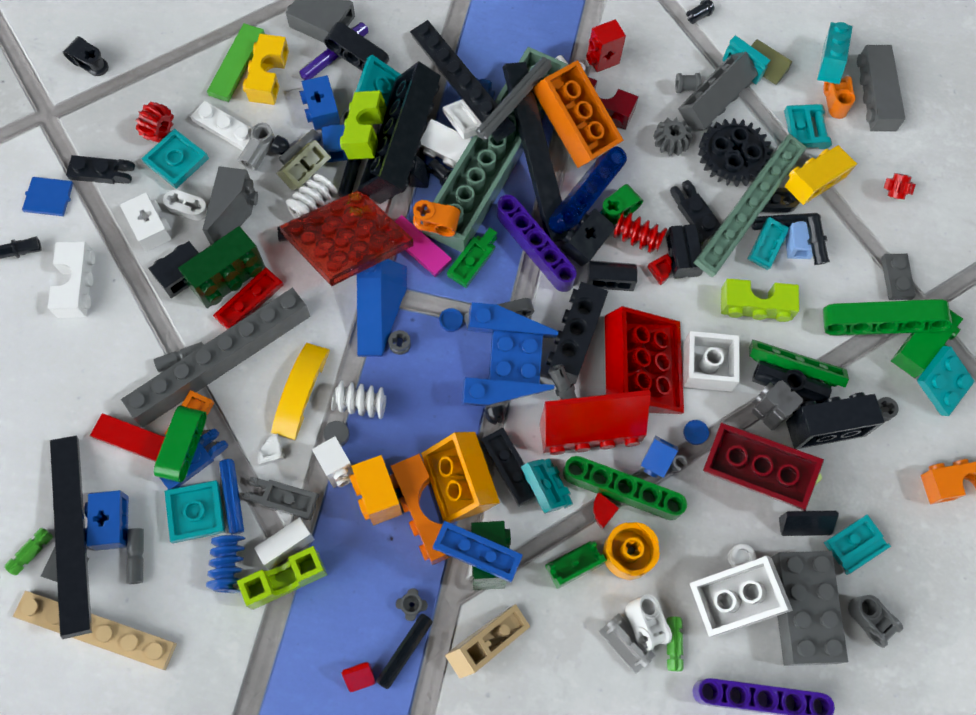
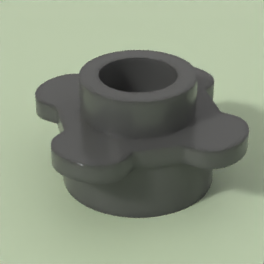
M415 588L409 589L407 594L396 601L397 609H401L404 612L407 621H414L416 615L421 611H426L428 607L427 601L420 598L418 590ZM411 602L414 603V606H413V607H410V606H409V604H410Z

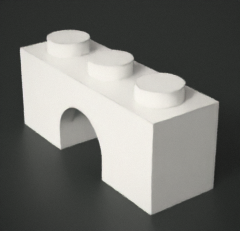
M85 241L55 243L53 265L61 274H71L70 280L64 285L50 286L48 309L57 318L87 317V308L91 306L89 289L93 285L91 270L92 265L95 264V253Z

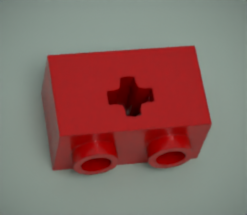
M616 19L592 28L586 58L589 65H592L596 72L620 64L626 35Z

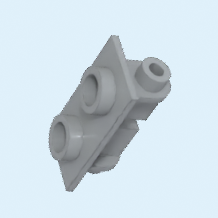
M619 613L599 631L635 674L646 667L652 661L651 659L656 656L652 651L645 652L638 646L633 629Z

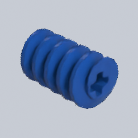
M222 535L211 539V544L216 546V548L210 550V555L216 558L209 560L208 565L215 569L208 571L207 576L215 580L206 582L207 588L220 593H240V590L234 588L233 585L237 584V581L240 580L234 577V574L242 572L243 569L235 566V563L241 562L244 559L236 555V552L245 549V547L237 543L238 541L245 540V537Z

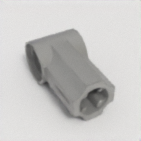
M258 123L253 126L251 130L252 137L238 158V162L251 171L257 170L267 152L271 151L275 136L267 123Z

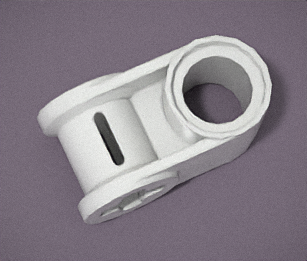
M646 594L627 603L625 609L626 616L634 631L636 642L643 651L649 652L660 643L668 644L671 642V629L664 618L658 600L653 595Z

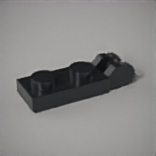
M71 155L66 176L70 180L129 184L132 181V176L127 173L118 172V170L134 171L135 164L124 159L116 160Z
M686 180L682 183V187L689 198L685 199L684 194L677 186L670 189L671 196L688 223L697 225L698 233H702L703 242L713 237L721 223L699 193L696 192L692 182Z

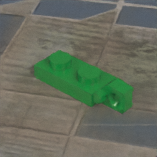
M489 227L483 237H473L447 271V277L467 288L493 254L496 247L493 244L497 239V232Z

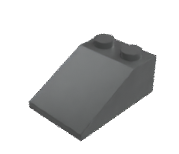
M218 167L202 229L210 245L236 227H241L252 214L253 205H257L258 192L255 191L253 180L250 179L246 169Z

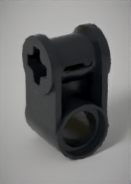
M77 36L63 51L64 56L72 64L81 67L93 76H101L108 71V63L101 58L100 50L80 36Z

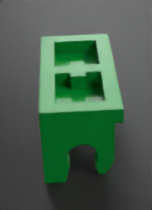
M590 541L545 565L557 589L602 566L607 561L605 556L598 552L595 541Z

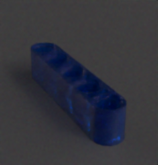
M613 147L599 156L549 218V226L553 232L558 234L564 233L579 223L625 165L627 156L621 147Z

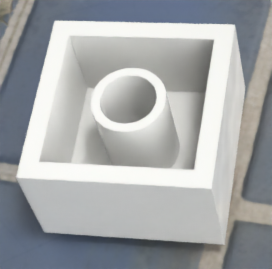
M690 331L684 341L683 387L732 392L739 383V335Z

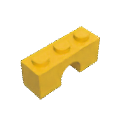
M259 34L258 41L253 45L254 55L253 59L248 63V77L243 81V91L246 92L249 102L275 105L280 86L276 73L267 71L272 68L285 69L289 49L286 37Z

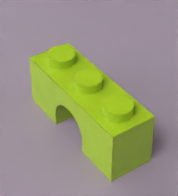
M381 91L354 92L352 102L349 103L348 118L345 119L344 133L340 137V147L345 151L348 159L375 158L378 138L372 125L383 124L387 108Z
M727 278L721 287V314L732 318L747 316L756 320L770 318L776 319L779 322H787L793 320L799 312V285L774 283L768 292V299H760L752 293L751 280Z
M312 546L288 557L289 561L277 568L267 571L262 569L238 580L237 583L246 606L254 610L327 576L328 574L316 548Z

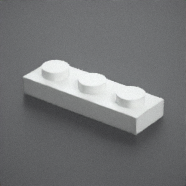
M206 101L190 116L194 123L242 151L252 137L251 127Z

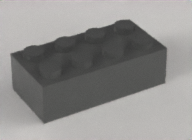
M832 551L779 552L770 557L774 562L793 610L777 616L784 666L847 663L848 655Z

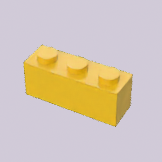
M839 145L831 150L827 148L816 159L814 157L810 158L802 168L799 166L794 168L788 175L790 179L785 184V187L802 205H805L845 179L857 163Z

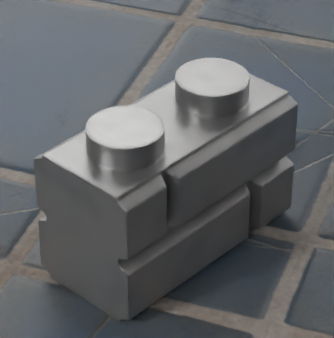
M783 380L778 381L775 385L770 382L753 400L756 405L752 409V413L758 419H763V423L770 430H775L803 400L795 391L791 392V388Z

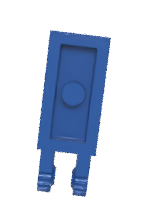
M214 428L201 436L186 478L182 483L160 478L168 490L179 488L211 464L214 458L228 448V444L224 440L211 447L208 452L204 448L219 436L217 429Z

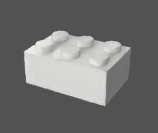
M768 556L690 583L709 637H717L793 611L774 562Z

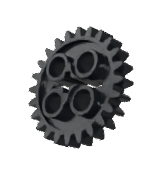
M733 118L730 124L724 119L722 125L716 122L714 127L709 126L707 133L704 132L698 152V155L702 156L700 163L706 164L704 171L711 170L710 177L719 176L717 182L725 179L727 186L731 181H734L736 187H738L741 181L747 186L749 181H754L773 153V149L769 148L771 141H765L767 134L760 135V127L755 130L752 129V122L746 126L744 119H742L740 124H737L736 119Z

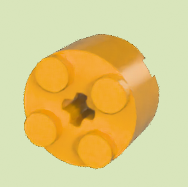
M622 523L615 527L605 540L602 551L607 560L605 564L619 578L626 580L641 578L659 560V541L654 531L643 523ZM632 546L635 551L632 555H629L627 550Z

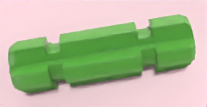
M40 528L34 534L35 538H30L15 554L16 557L14 559L11 558L5 564L4 568L10 574L18 575L24 569L23 565L28 564L43 549L42 545H46L53 538V535L47 529Z
M671 616L666 619L672 633L671 642L667 644V655H670V659H667V669L673 672H680L684 669L683 659H681V655H683V633L680 632V629H683V620L681 617Z

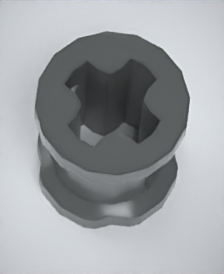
M695 73V75L676 74V93H681L682 91L695 92L701 85L700 73Z

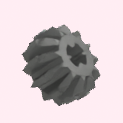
M667 117L664 122L658 124L657 130L654 132L655 147H661V153L667 151L669 157L673 152L679 156L682 151L686 152L693 139L691 127L685 126L686 121L679 122L677 117L673 121Z

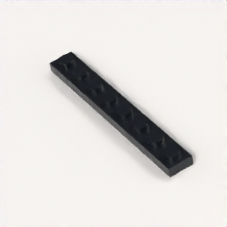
M428 20L411 30L410 33L413 39L461 99L467 103L483 123L498 104ZM507 116L491 136L498 143L516 131L515 125Z

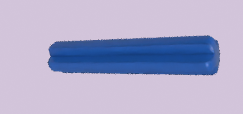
M224 459L220 461L219 465L228 530L231 535H237L244 532L235 463L232 459Z

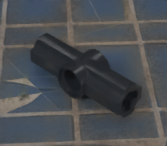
M763 361L758 362L752 377V382L767 386L770 382L775 385L778 381L783 380L791 388V392L795 391L804 401H816V404L824 403L826 399L830 398L832 392L830 385L807 378L799 370L792 369L788 371ZM787 380L792 381L796 388L790 386Z

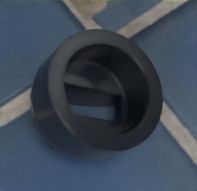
M277 135L272 143L271 152L277 155L285 153L290 148L288 140Z
M504 405L484 410L488 422L494 425L497 422L501 424L506 417Z

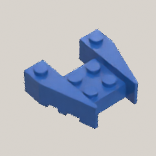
M472 302L469 308L468 331L492 333L488 379L465 377L463 381L462 404L490 406L553 390L555 385L540 384L543 338L554 339L558 336V331L497 304Z

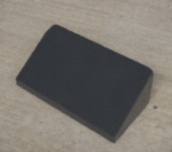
M787 511L779 517L781 535H831L839 513L837 511Z

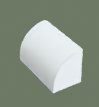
M299 517L254 548L264 566L271 570L315 539Z

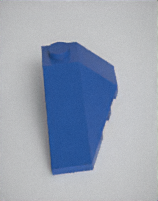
M357 256L358 357L383 356L392 332V326L400 310L399 307L407 291V266L383 256Z

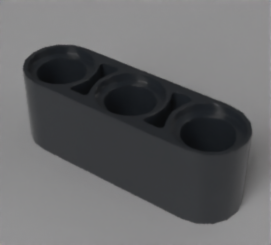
M336 22L324 39V44L328 49L361 71H363L366 60L370 55H374L385 64L389 61V56L384 50L343 23Z

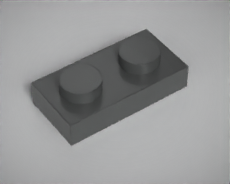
M908 253L884 254L881 257L888 299L912 300L916 294Z

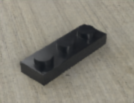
M504 428L482 438V445L518 507L536 498L521 468L525 463Z

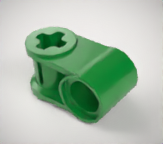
M625 184L604 200L603 209L600 213L616 225L623 211L624 217L630 212L634 213L644 200L628 184Z

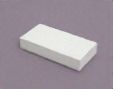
M463 99L443 107L444 115L464 140L477 135L476 129L482 122Z

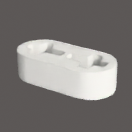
M171 190L164 195L163 202L169 212L197 221L206 217L208 207L202 198L179 190ZM198 205H200L201 209H196L195 212H193L191 207L197 208Z

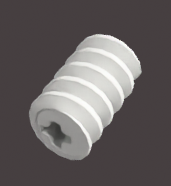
M313 174L312 180H307L305 186H301L299 192H295L292 195L293 199L288 198L286 200L289 212L300 223L306 224L303 219L304 216L309 219L312 218L310 210L316 213L319 211L316 204L322 207L325 206L323 197L329 201L331 200L329 191L333 194L338 193L336 187L320 174Z
M341 380L338 387L334 390L331 410L334 411L338 406L339 412L343 413L348 407L349 414H354L358 408L360 416H364L366 411H368L370 418H373L378 413V418L382 419L386 407V395H384L383 387H380L376 394L372 385L365 392L363 384H360L358 389L355 390L354 382H350L348 388H345L344 381Z

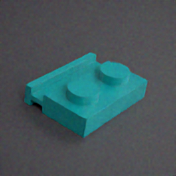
M735 35L730 40L722 61H725L731 54L747 52L758 72V75L752 80L757 85L761 81L770 59Z
M868 514L823 542L827 549L832 551L837 563L841 564L844 568L846 575L851 574L891 547L883 539L884 536Z

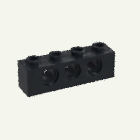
M584 282L580 283L578 290L573 289L569 302L573 303L571 310H565L561 322L565 324L563 331L558 330V336L554 340V344L557 345L555 353L550 351L546 365L552 369L555 365L563 364L568 379L573 384L577 382L608 294L607 290ZM585 308L589 313L583 314L578 309ZM578 329L582 334L575 335L570 330ZM571 350L574 355L566 356L562 351Z

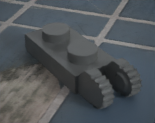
M250 477L249 483L252 486L265 489L263 496L252 492H245L243 495L244 499L307 520L312 519L320 497L319 494L270 479L266 481Z

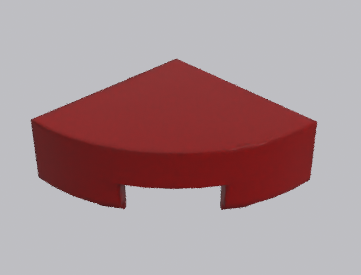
M668 253L649 263L647 267L660 286L666 282L671 272L672 261Z
M599 492L593 502V513L596 523L603 530L619 508Z

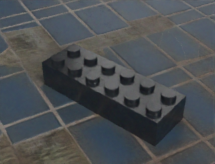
M420 61L395 79L387 102L383 124H380L376 134L378 145L375 158L368 159L357 190L380 204L388 199H392L399 193H403L408 187L409 181L407 179L415 165L414 157L421 147L420 139L428 125L426 120L433 109L434 104L432 102L434 96L440 88L438 83L441 75Z

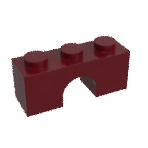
M588 77L596 91L597 80ZM618 89L612 98L600 99L615 126L626 130L636 109L639 96Z

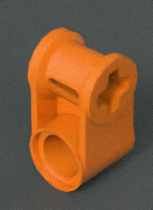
M845 76L841 78L840 84L824 82L823 91L826 96L829 114L837 119L846 117L855 101L852 78Z
M421 200L415 203L413 207V224L419 230L452 237L456 233L461 212L452 205Z

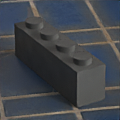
M866 45L857 57V67L860 68L861 74L860 85H863L864 91L863 103L866 104L867 108L866 121L869 123L870 131H897L906 118L892 45Z
M747 52L731 54L678 108L687 126L691 127V130H705L713 124L712 121L724 113L726 107L739 97V93L752 84V80L758 75V72Z

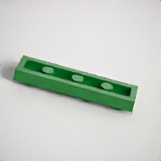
M752 339L749 346V357H752L756 362L771 363L788 371L796 369L801 371L807 378L823 380L824 383L833 387H846L849 381L847 369Z

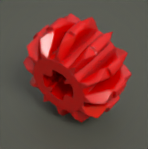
M150 101L148 105H143L142 111H138L139 117L135 120L138 124L135 129L139 131V135L144 139L159 143L171 132L170 129L174 125L172 122L174 115L171 114V110L167 106Z

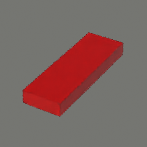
M265 267L213 316L228 330L254 313L284 284Z
M103 413L90 434L94 439L154 462L157 460L165 439L164 436Z

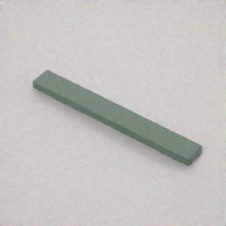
M790 133L784 138L694 261L695 265L710 277H714L806 150L807 147Z

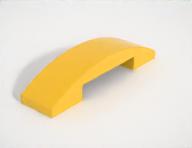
M310 343L304 345L282 392L272 425V434L278 433L279 436L296 440L304 420V410L318 374L323 371L330 352L329 349Z

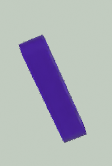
M512 195L501 196L497 203V218L558 291H570L574 286L577 274L575 267L517 198ZM510 208L511 211H505L503 209ZM521 224H522V225H525L526 227H525V228H520V227H518L517 225H521ZM537 241V242H539L540 244H539V245H534V244H532L531 242ZM551 258L555 262H547L545 259ZM565 275L568 276L570 279L563 280L560 278V276Z
M713 678L697 681L692 690L693 697L699 704L774 715H833L835 710L831 697L824 693ZM705 684L710 685L713 689V696L710 700L706 699L702 694V688ZM732 688H736L740 693L738 703H734L730 698ZM761 691L766 694L768 699L765 707H762L758 702L757 697ZM788 695L795 701L793 710H789L786 706L785 700ZM815 699H818L822 704L820 714L816 713L813 708Z

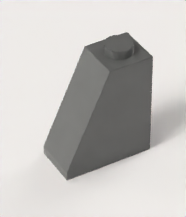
M295 0L287 7L286 16L290 28L324 43L325 37L335 23L340 22L349 26L355 17L353 2L350 0Z

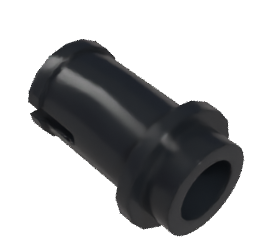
M702 0L700 5L687 11L686 17L692 15L687 18L688 21L694 24L701 18L712 15L715 9L711 0Z
M434 159L428 164L427 171L434 175L443 186L452 170L446 169L437 159Z

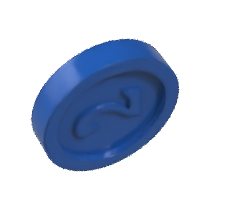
M448 308L441 312L439 324L443 330L455 332L461 328L463 316L459 310Z
M692 420L684 427L683 434L690 444L700 445L708 439L709 429L704 422Z

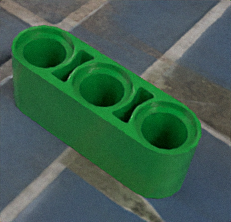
M181 405L177 407L155 462L154 475L156 477L180 483L184 481L206 423L207 414L205 411Z

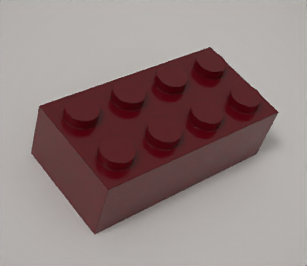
M721 423L703 471L716 478L806 511L824 459Z

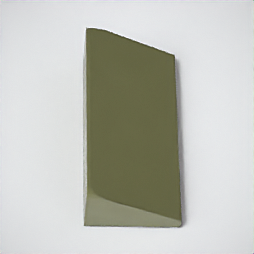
M756 39L751 46L770 59L763 77L777 85L788 72L792 61Z

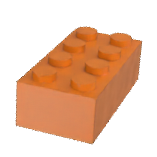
M578 60L545 77L533 87L534 94L577 168L624 141Z

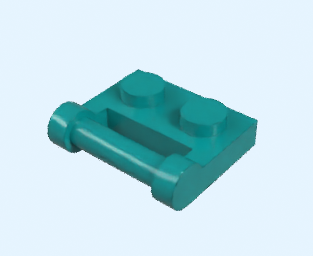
M822 104L786 106L784 113L788 133L807 148L818 147L819 149H827L832 146L831 138L828 137L823 116L825 109ZM811 116L815 119L818 137H815Z

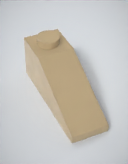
M514 604L445 654V657L459 678L474 674L529 629L530 625L517 605Z

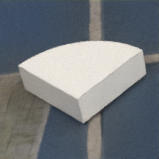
M278 433L269 437L258 454L259 466L285 459Z

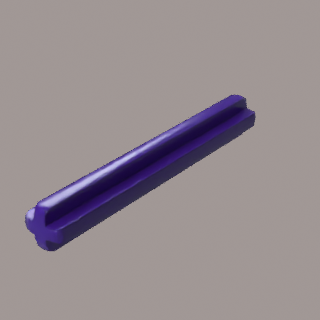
M360 22L352 29L363 37L369 32L368 27L363 22ZM326 49L299 71L301 78L304 80L312 79L339 56L330 49Z

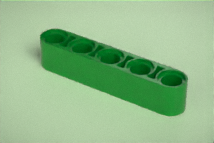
M943 299L829 304L823 308L824 331L826 334L834 336L942 332L952 327L949 303Z
M581 456L569 458L563 469L564 479L570 484L597 494L600 492L607 498L666 520H676L687 508L686 498L678 492ZM573 465L578 466L582 473L574 475L569 471V467ZM596 474L604 476L606 483H596L593 476ZM625 483L628 485L630 492L622 493L618 489V484ZM644 492L651 493L654 497V502L645 501L642 494ZM667 502H675L679 508L678 512L671 511L668 508Z

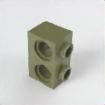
M316 140L307 143L276 174L291 190L299 189L331 157Z

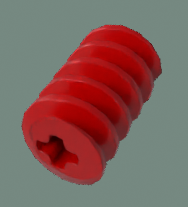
M623 211L614 230L613 237L617 239L622 234V242H626L631 238V246H634L639 241V249L643 250L648 245V253L651 254L655 249L658 251L667 228L665 227L661 232H658L659 224L649 228V220L641 225L640 216L635 221H632L633 213L630 212L624 217Z

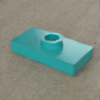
M771 217L767 218L747 259L766 270L770 269L790 228Z

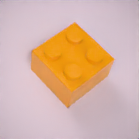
M382 455L351 466L354 474L349 475L356 495H362L358 503L365 520L370 519L374 526L402 515L400 504Z

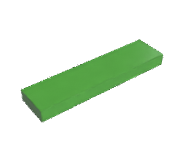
M243 23L207 90L208 96L226 102L230 101L248 67L249 61L253 58V45L258 41L259 34H265L264 29Z

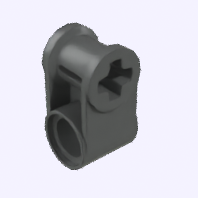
M864 595L850 600L848 604L849 614L878 646L885 648L888 645V640L896 632L900 633L903 630L902 623L875 596ZM863 602L868 606L867 615L861 607Z

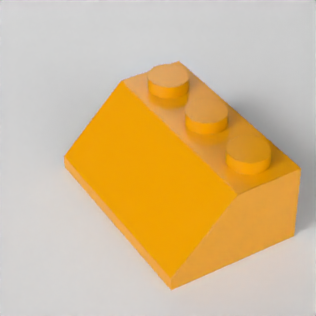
M454 432L421 453L443 522L453 523L483 513L500 503L475 432Z

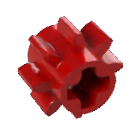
M894 173L893 178H886L884 189L889 190L887 196L905 200L906 195H913L916 184L911 182L912 176Z

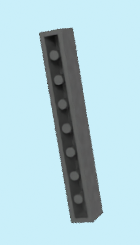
M292 287L129 393L121 401L133 419L142 427H145L183 402L190 390L198 392L311 317L306 304Z

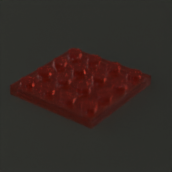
M358 191L352 192L280 226L281 234L331 287L413 246V238L367 195Z

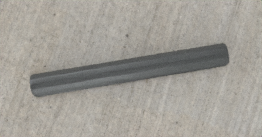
M542 57L476 129L479 138L486 140L552 67L550 59Z

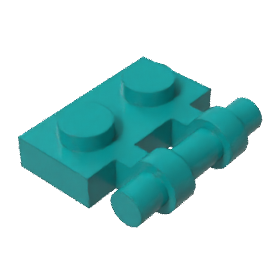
M551 459L527 462L521 467L544 514L573 505L569 496L571 493L568 487H564L559 477L560 471L557 466L554 467Z

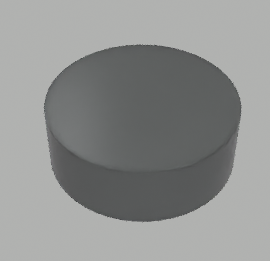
M332 421L324 428L323 436L325 441L336 437L339 444L343 446L348 442L350 433L346 424L341 421Z

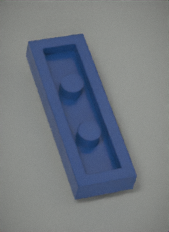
M444 521L433 545V549L510 583H512L523 557V554L447 521Z

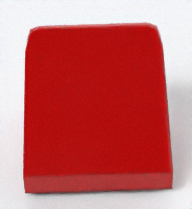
M368 662L344 669L341 672L350 692H355L375 684L372 667Z

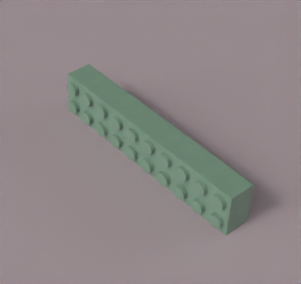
M527 47L519 62H526L529 72L542 57L550 59L552 67L540 81L568 65L530 47ZM506 83L495 100L498 105L509 94ZM535 95L538 111L542 121L546 113ZM514 111L508 115V118L515 125L516 131L498 143L491 135L486 140L479 138L477 135L473 136L433 201L438 204L452 205L460 210L461 213L455 235L446 237L437 233L423 231L424 235L460 252H463L473 239L524 152Z

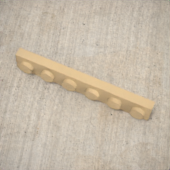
M25 591L13 617L60 633L58 602ZM92 613V633L71 637L162 670L167 669L177 643Z

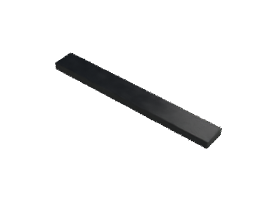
M526 62L507 63L502 67L508 92L510 93L528 73ZM532 88L513 111L544 231L553 242L563 241L564 236L570 230Z
M77 435L50 440L59 626L62 639L92 633L80 448Z

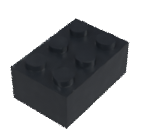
M864 392L852 394L847 399H840L839 396L832 397L819 404H816V401L805 402L786 421L794 449L866 437L885 423L876 395H865Z

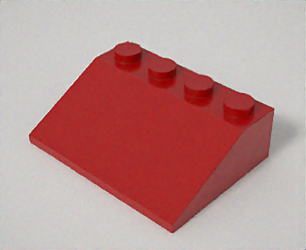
M624 306L605 315L606 395L650 390L649 413L683 414L684 397L680 321Z
M650 390L545 401L539 424L543 452H550V455H561L566 450H575V452L580 453L587 452L593 447L607 450L619 444H625L626 447L639 445L647 434L651 398Z

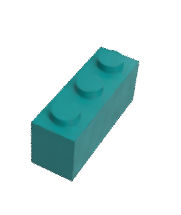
M844 22L830 23L823 46L817 80L840 84L848 59L853 26Z

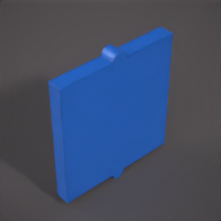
M32 177L29 189L25 192L26 198L22 211L64 217L67 204L71 201L70 194L74 183L67 180Z

